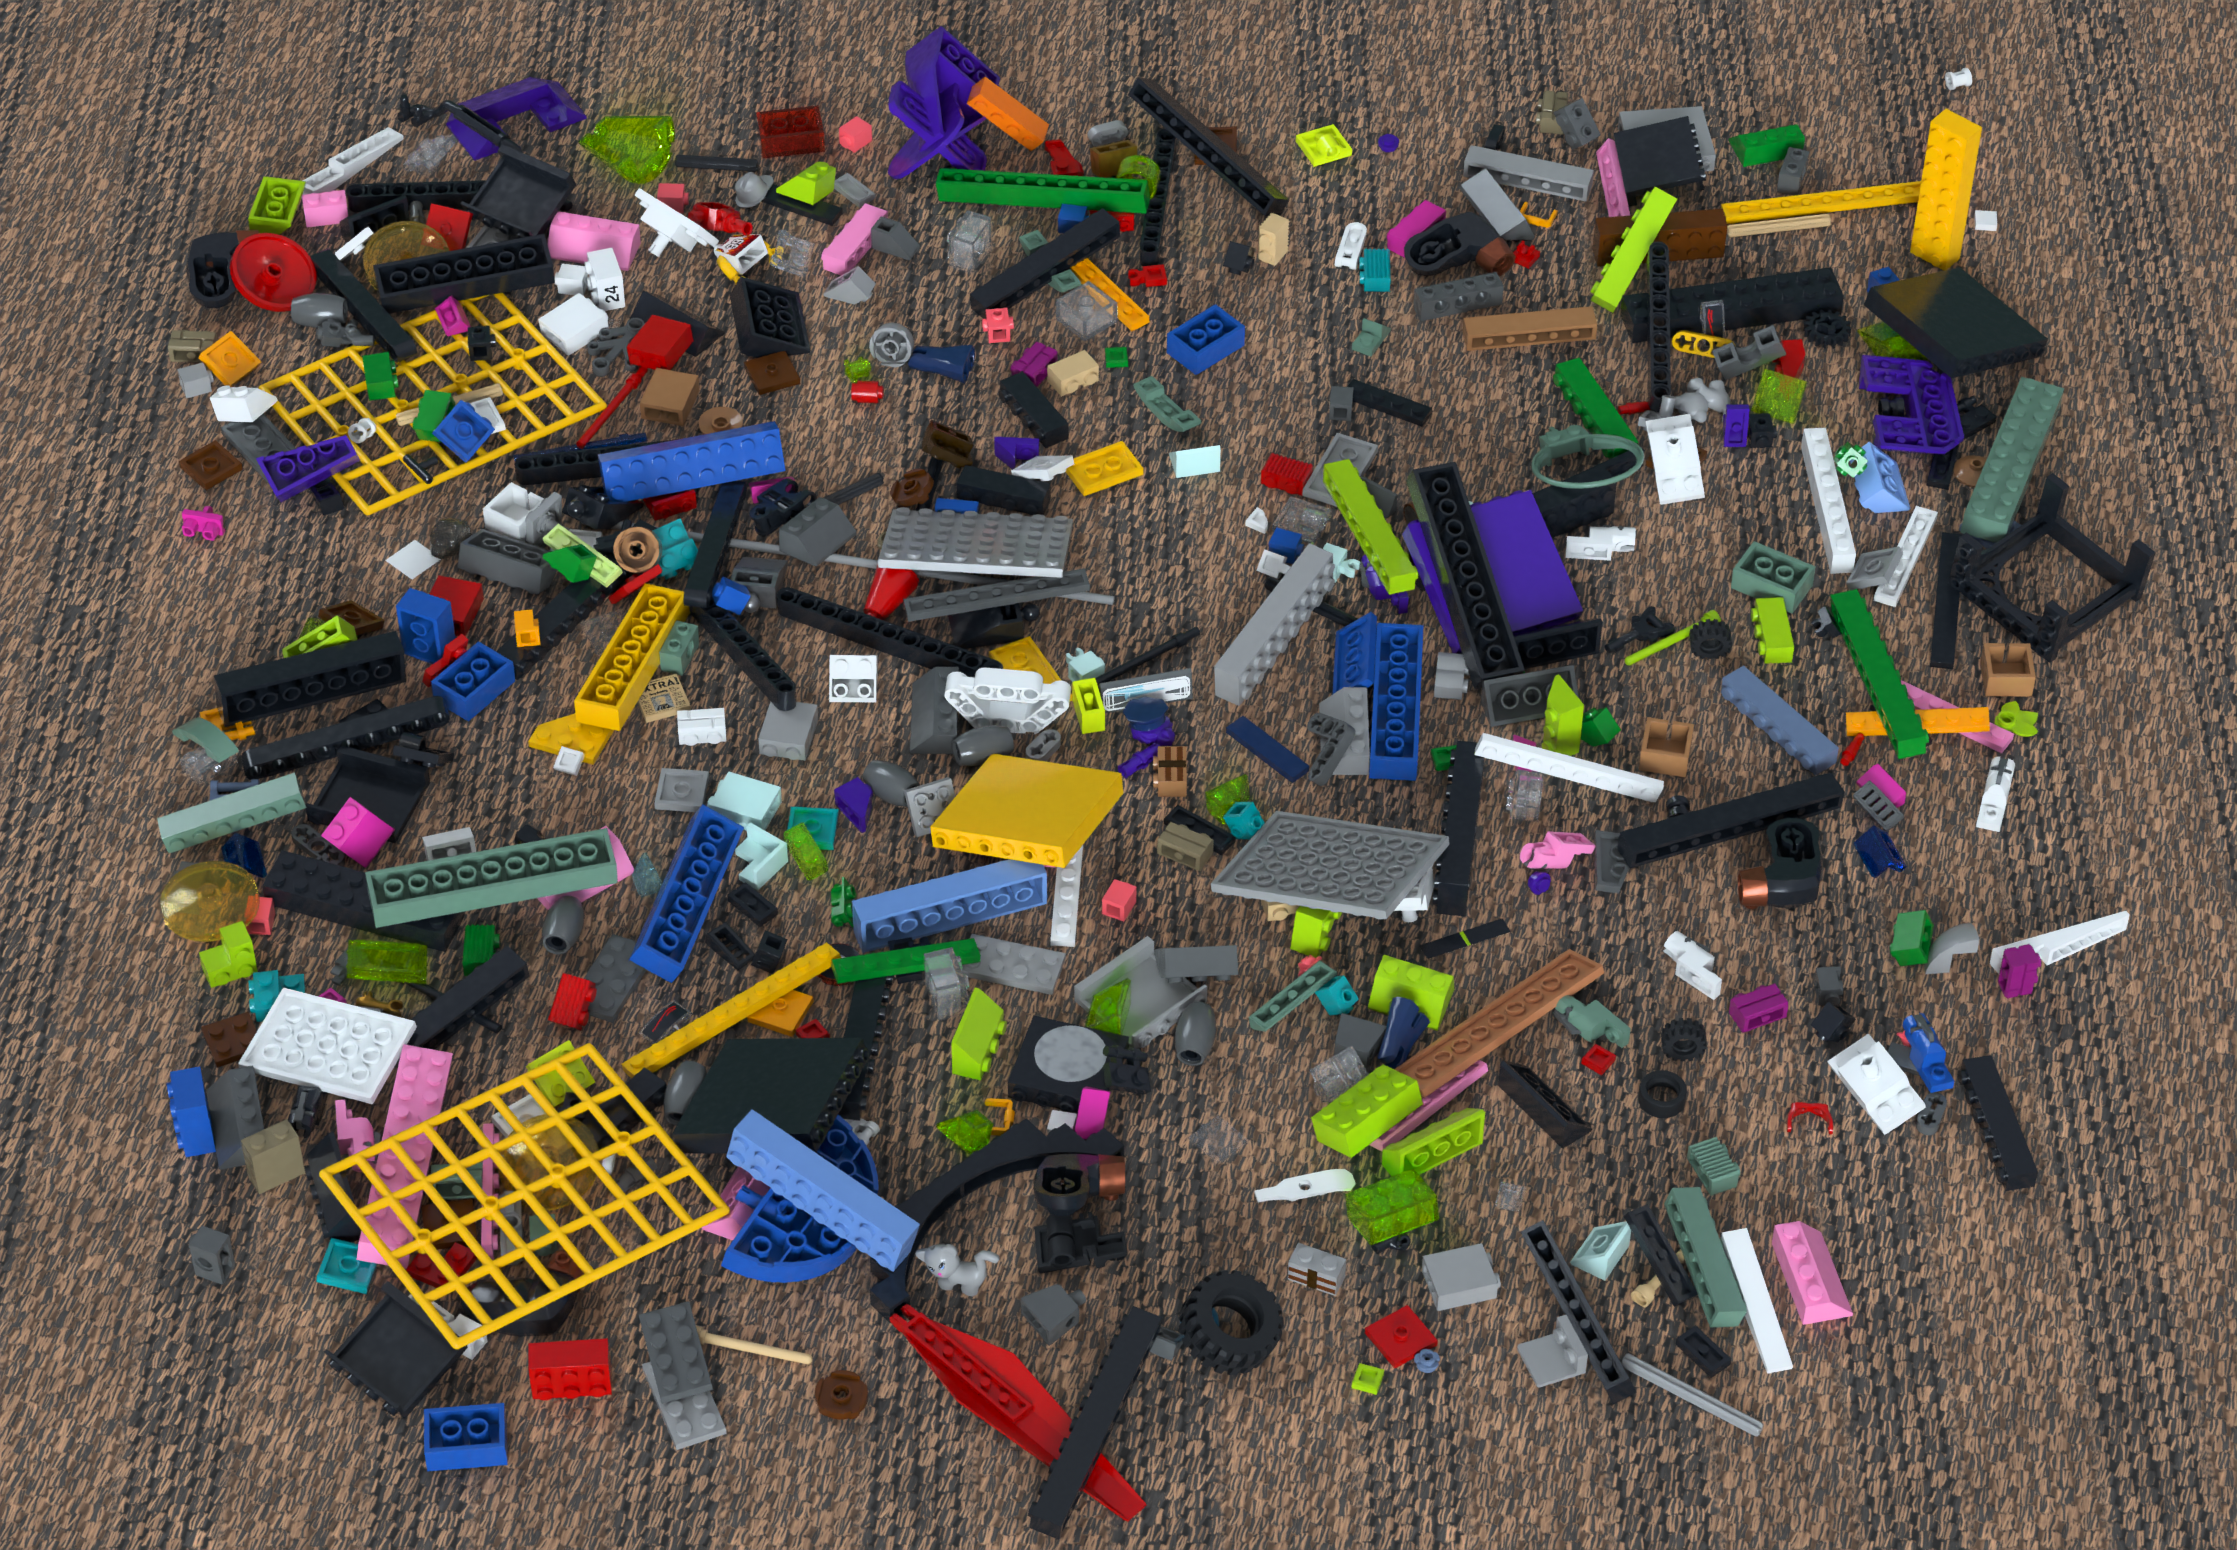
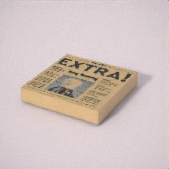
M677 674L650 680L637 702L646 723L675 716L677 711L691 710V705Z

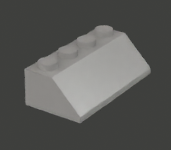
M1343 687L1319 703V713L1345 721L1355 728L1356 731L1352 742L1332 775H1369L1370 747L1367 687ZM1320 738L1321 750L1327 742L1323 738Z

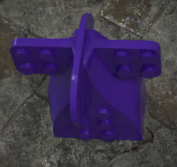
M940 26L906 51L905 70L908 85L903 81H898L891 87L888 102L889 111L915 132L889 165L888 175L893 179H901L938 153L957 169L983 171L986 169L987 157L985 153L965 134L987 118L969 106L967 101L972 86L982 78L987 77L999 86L1000 77Z

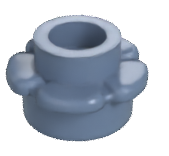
M1422 1349L1414 1357V1362L1421 1372L1431 1373L1439 1366L1440 1356L1430 1349Z

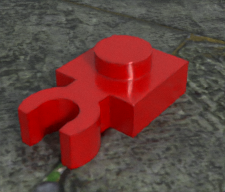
M1164 264L1142 266V271L1137 269L1128 270V279H1130V286L1132 287L1139 286L1141 283H1145L1146 287L1167 285Z

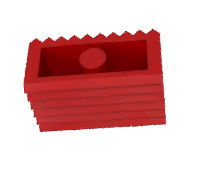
M1271 453L1261 470V484L1268 488H1277L1289 494L1302 496L1303 488L1313 473V465Z
M563 973L548 1021L581 1031L582 1026H585L589 1019V1012L587 1011L590 1002L595 1000L597 993L596 984L590 980Z

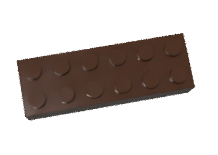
M1723 209L1670 212L1654 242H1663L1668 246L1670 262L1724 257L1728 225ZM1633 215L1595 218L1592 250L1597 267L1605 266L1606 263L1611 265L1614 259L1611 257L1616 245L1621 247L1624 242L1621 236L1627 227L1632 228L1634 221L1631 220ZM1647 252L1646 256L1644 257L1642 263H1646L1647 257H1648V252Z

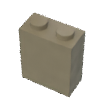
M288 1119L241 1140L248 1178L259 1194L305 1174L299 1137Z

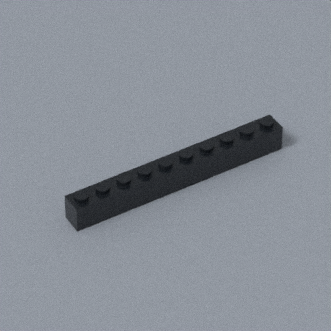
M1137 78L1128 96L1264 216H1270V213L1281 215L1289 202V199L1153 79Z
M641 519L632 526L644 527L651 531L657 529ZM641 544L633 549L636 551V556L643 553ZM614 552L607 554L608 556L605 557L619 566L623 573L607 588L591 576L588 580L571 582L533 617L539 621L541 645L517 647L515 633L496 651L513 661L516 680L529 673L533 665L539 660H543L553 647L558 646L568 633H572L582 620L587 619L597 606H601L611 593L616 592L619 586L634 574L624 570L618 564Z
M1831 772L1817 775L1813 778L1796 781L1771 790L1754 793L1679 816L1669 817L1665 820L1648 823L1637 828L1627 829L1620 832L1617 849L1629 868H1634L1766 830L1769 825L1777 820L1785 818L1805 819L1841 808L1845 791Z
M1135 1306L1132 1307L1129 1315L1124 1314L1119 1326L1122 1330L1119 1335L1114 1334L1109 1347L1111 1352L1109 1356L1105 1354L1101 1361L1099 1369L1102 1371L1099 1376L1094 1375L1089 1387L1091 1393L1089 1397L1084 1396L1080 1404L1079 1411L1082 1412L1079 1418H1073L1069 1428V1432H1071L1069 1438L1064 1437L1059 1448L1061 1455L1058 1460L1053 1459L1048 1472L1051 1474L1048 1481L1043 1480L1038 1491L1040 1498L1038 1502L1033 1501L1030 1506L1028 1516L1031 1517V1529L1060 1540L1160 1332L1162 1317Z

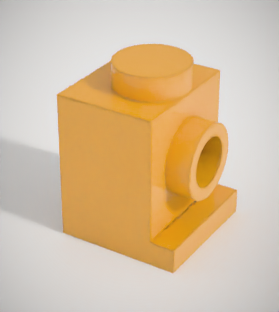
M533 609L514 611L517 647L541 645L539 621L533 618Z

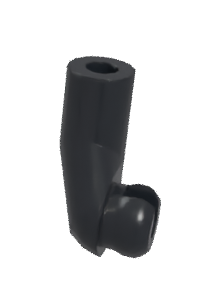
M1389 1232L1371 1243V1247L1376 1254L1388 1248L1402 1251L1410 1246L1411 1239L1406 1234Z

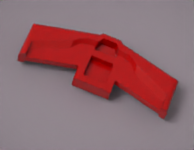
M1061 139L1045 142V150L1054 160L1050 161L1052 175L1084 176L1082 164L1073 158Z

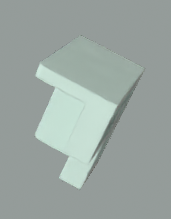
M749 823L746 826L747 838L735 849V854L750 863L739 873V880L743 883L746 882L758 891L788 862L787 843L758 826Z

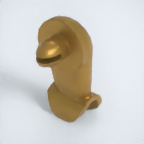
M365 991L362 997L356 999V1006L383 1009L385 1014L402 1018V1013L399 1009L403 1008V1002L400 1000H391L389 1003L377 1001L373 998L371 991Z

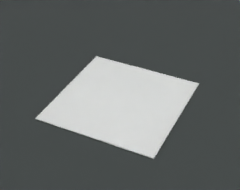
M414 540L385 561L410 579H414L441 560V558Z

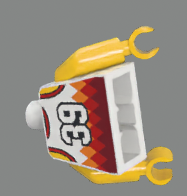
M735 234L723 244H717L714 248L718 266L731 281L734 280L735 285L740 278L738 275L744 274L766 254H769V263L772 265H777L778 259H782V251L779 248L771 249V245L764 241L759 234L746 236Z

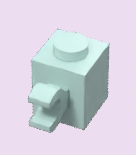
M1326 543L1323 549L1333 553V564H1335L1333 579H1335V583L1341 573L1347 577L1354 578L1355 569H1360V561L1356 559L1347 560V549Z
M1076 648V657L1066 653L1068 678L1071 681L1096 678L1105 673L1106 666L1104 661L1092 651L1084 654L1082 649Z

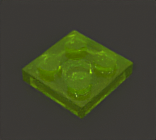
M1764 369L1751 411L1759 414L1770 413L1772 418L1794 424L1807 381Z

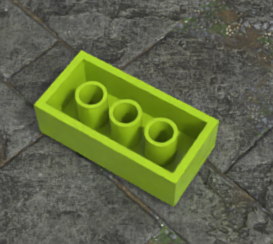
M1382 1064L1329 1105L1322 1108L1311 1119L1317 1141L1352 1158L1423 1105L1417 1080Z

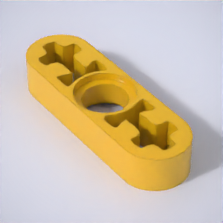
M1680 330L1673 336L1672 345L1678 351L1715 358L1712 353L1714 341L1718 342L1716 347H1722L1724 344H1729L1733 341L1726 338ZM1684 335L1685 340L1692 341L1693 337H1696L1693 344L1694 349L1690 348L1691 343H1685L1684 346H1681L1677 339ZM1706 339L1710 343L1709 350H1700L1698 347L1699 340Z

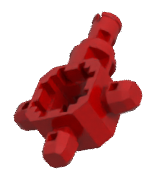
M697 202L693 206L692 211L688 213V219L707 230L724 231L727 233L739 232L745 236L750 235L753 230L750 222L741 220L739 211L723 203Z

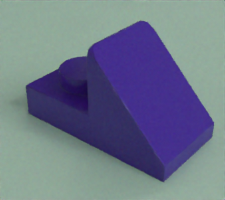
M1726 404V414L1723 415L1724 447H1746L1749 404Z
M994 437L995 456L1013 470L1016 468V459L1030 460L1039 456V439Z

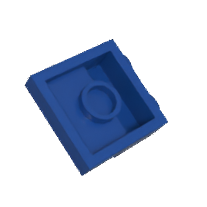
M460 400L432 434L467 463L493 433L495 428L487 418L481 417L476 413L470 403Z

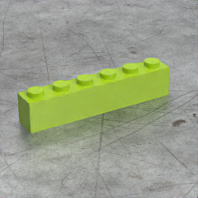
M1654 187L1652 192H1646L1641 201L1645 205L1642 210L1637 209L1631 219L1634 221L1632 228L1627 227L1621 236L1624 242L1621 247L1616 245L1611 254V257L1614 258L1611 265L1606 263L1601 272V275L1604 276L1602 281H1596L1590 291L1594 294L1590 301L1612 313L1615 311L1646 256L1650 245L1654 242L1676 203L1677 198L1657 187Z

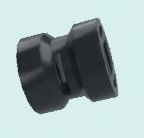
M1895 397L1893 400L1879 398V415L1904 417L1905 409L1902 397Z
M1680 795L1669 798L1666 801L1667 818L1689 813L1690 802L1688 798Z

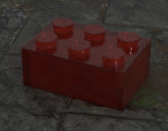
M818 105L756 112L757 133L762 159L825 152L824 130Z

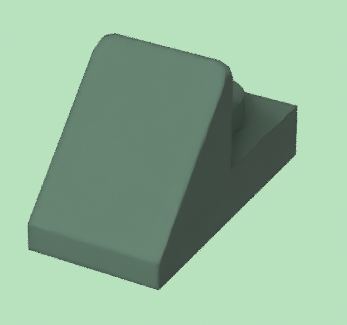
M1363 318L1362 332L1352 343V350L1372 357L1390 333L1391 328Z

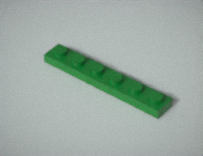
M971 938L832 959L831 967L837 984L978 963L980 962L981 955L975 939Z

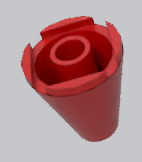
M877 565L863 610L864 614L885 620L904 602L903 599H907L917 589L919 584L917 575L910 569L878 568Z

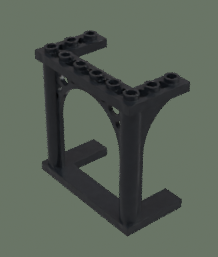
M2053 473L2046 477L2036 516L1993 546L1982 551L1983 545L1967 532L1960 536L1948 583L1954 589L1959 590L1970 602L1977 605L2022 643H2030L2031 649L2049 663L2057 658L2060 648L2129 599L2136 602L2142 598L2156 553L2138 539L2132 543L2126 566H2124L2061 517L2069 485ZM2048 534L2114 586L2070 615L2056 602L2051 600L2045 605L2043 616H2037L2018 608L2006 597L2000 586L1999 574L2006 562ZM1981 581L1991 582L1994 586L1988 587Z

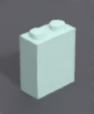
M728 772L724 780H720L715 795L709 798L707 807L743 826V830L747 831L746 826L749 823L766 830L782 803L781 787Z

